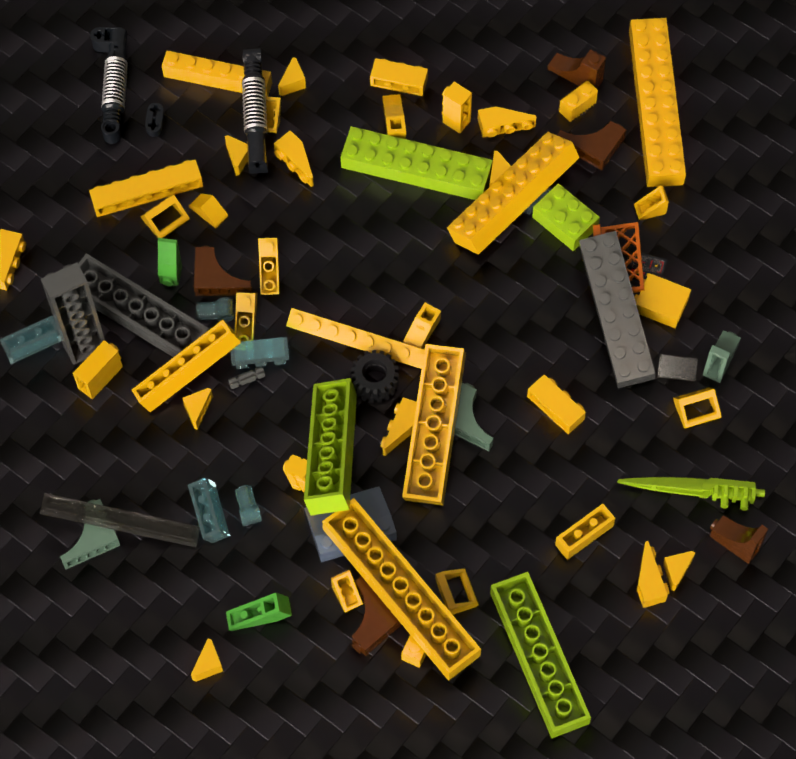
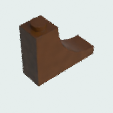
M591 49L583 58H571L556 53L548 64L547 69L578 86L585 81H589L597 89L603 81L606 57Z
M610 121L603 129L592 134L574 135L560 130L557 136L572 141L580 159L603 170L624 141L626 129L622 125Z
M201 246L195 248V296H236L237 292L252 293L251 281L235 278L221 268L216 260L214 247Z
M723 515L720 520L716 519L710 526V529H712L710 537L749 564L760 550L768 528L764 525L758 528H749Z
M360 577L355 581V585L364 601L365 614L360 627L352 635V646L359 654L362 652L367 656L398 629L401 623L369 584Z

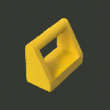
M175 195L169 196L140 216L157 238H164L190 220ZM172 205L181 217L159 231L151 219Z
M708 387L673 398L684 428L721 418L714 388ZM709 398L714 412L687 420L684 406Z
M465 568L436 573L435 580L444 605L452 615L479 605ZM460 576L469 602L455 604L447 580Z

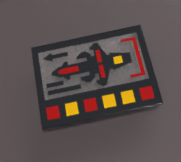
M642 253L644 278H647L649 273L662 278L667 259ZM632 260L629 270L634 272L638 264Z

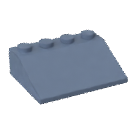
M379 486L350 495V500L355 498L391 542L397 540L396 529ZM304 508L320 561L324 562L345 556L323 530L322 521L334 512L311 516L308 508Z

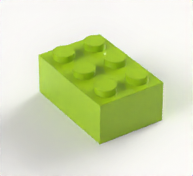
M559 183L533 206L532 218L572 251L579 246V240L586 239L593 233V225H599L600 217Z

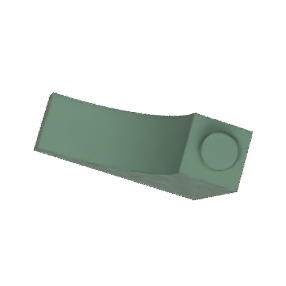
M723 330L716 345H712L709 351L703 376L719 383L721 382L738 348L740 337L733 332Z
M462 383L454 435L490 451L493 446V437L486 434L480 428L473 414V404L476 399L477 389L469 383Z
M100 499L90 500L82 506L85 519L82 535L72 549L60 556L65 570L120 546L117 535Z

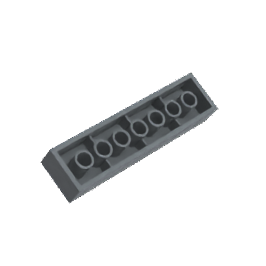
M613 231L579 240L583 262L617 387L621 388L655 379V370L617 232Z
M87 253L78 263L88 282L96 310L170 356L175 357L209 330L208 327Z
M74 263L66 265L55 273H49L41 279L63 346L73 365L86 360L102 341H105L88 282L79 264Z

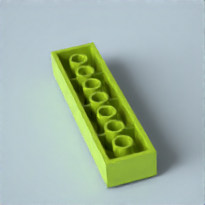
M352 126L341 154V168L476 200L486 191L493 163L491 159Z
M351 378L313 384L304 502L311 516L345 511L350 508L357 393Z
M525 572L491 585V597L551 739L589 725L591 716L529 573Z

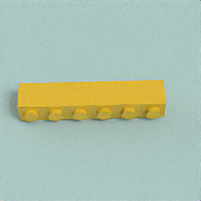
M166 51L162 63L164 77L243 93L242 78H244V66ZM262 70V76L265 79V95L269 96L272 86L271 72Z
M195 159L187 160L174 166L169 165L157 171H149L143 175L131 176L126 180L114 181L105 186H96L89 190L96 216L100 217L203 187V182Z
M221 320L134 387L132 392L138 402L149 412H152L239 345L241 341L233 329L224 320Z

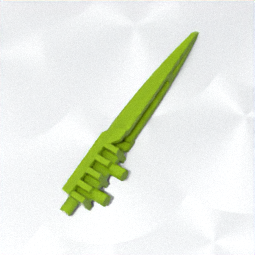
M638 477L623 478L617 481L620 484L665 493L698 496L699 498H708L712 495L713 501H716L717 498L721 499L720 507L723 509L728 508L730 499L732 503L740 500V509L746 511L748 510V501L749 504H754L755 496H765V489H756L755 482L719 478Z

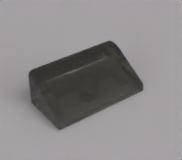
M660 354L657 377L695 381L698 359Z

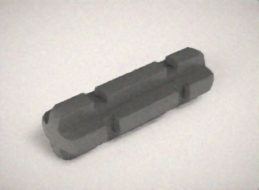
M263 367L255 368V371L250 370L238 375V377L234 376L228 379L231 389L239 387L240 384L245 385L253 382L256 378L265 377V371Z

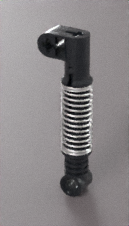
M97 27L90 33L92 46L97 52H108L104 67L101 105L103 123L101 130L105 142L115 144L121 139V115L125 109L128 60L126 58L127 31L120 27Z
M261 48L242 49L244 65L242 99L244 107V132L248 143L249 173H268L265 136L268 131L265 79L262 76Z

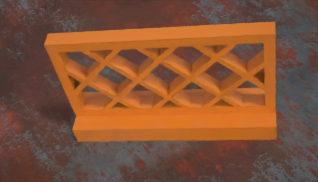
M633 222L601 227L600 224L593 225V236L616 231L618 240L620 237H623L628 241L621 248V251L629 257L625 262L627 272L631 274L629 280L631 281L635 277L640 281V286L632 287L633 293L645 291L639 223ZM635 228V234L631 238L624 235L628 229ZM630 244L637 247V250L632 255L625 251ZM632 260L638 264L634 272L627 268Z

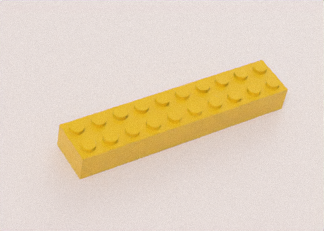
M667 18L633 19L630 21L629 37L647 187L684 185L686 170Z
M355 498L350 500L349 510L334 512L322 521L325 533L448 681L480 657L481 648Z

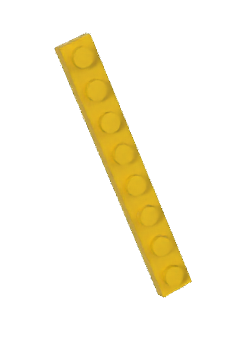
M291 308L287 327L372 353V350H376V353L384 351V355H391V359H395V361L422 369L425 349Z

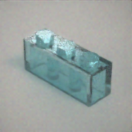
M53 316L0 339L10 364L62 341Z
M287 337L241 341L239 345L230 351L232 366L236 365V369L248 368V364L254 363L255 367L267 366V362L281 365L286 364V360H289Z
M203 478L188 484L202 538L215 543L229 537L230 534L215 482Z

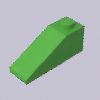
M158 238V277L160 284L178 286L182 271L178 242L173 239Z
M273 593L226 611L229 631L277 622L292 616L289 597Z

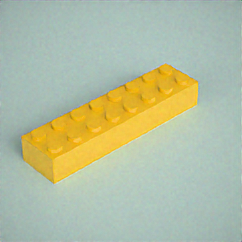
M550 132L543 135L541 139L447 227L454 242L479 255L580 158L573 142Z
M425 344L402 495L405 501L444 506L466 358L464 348Z

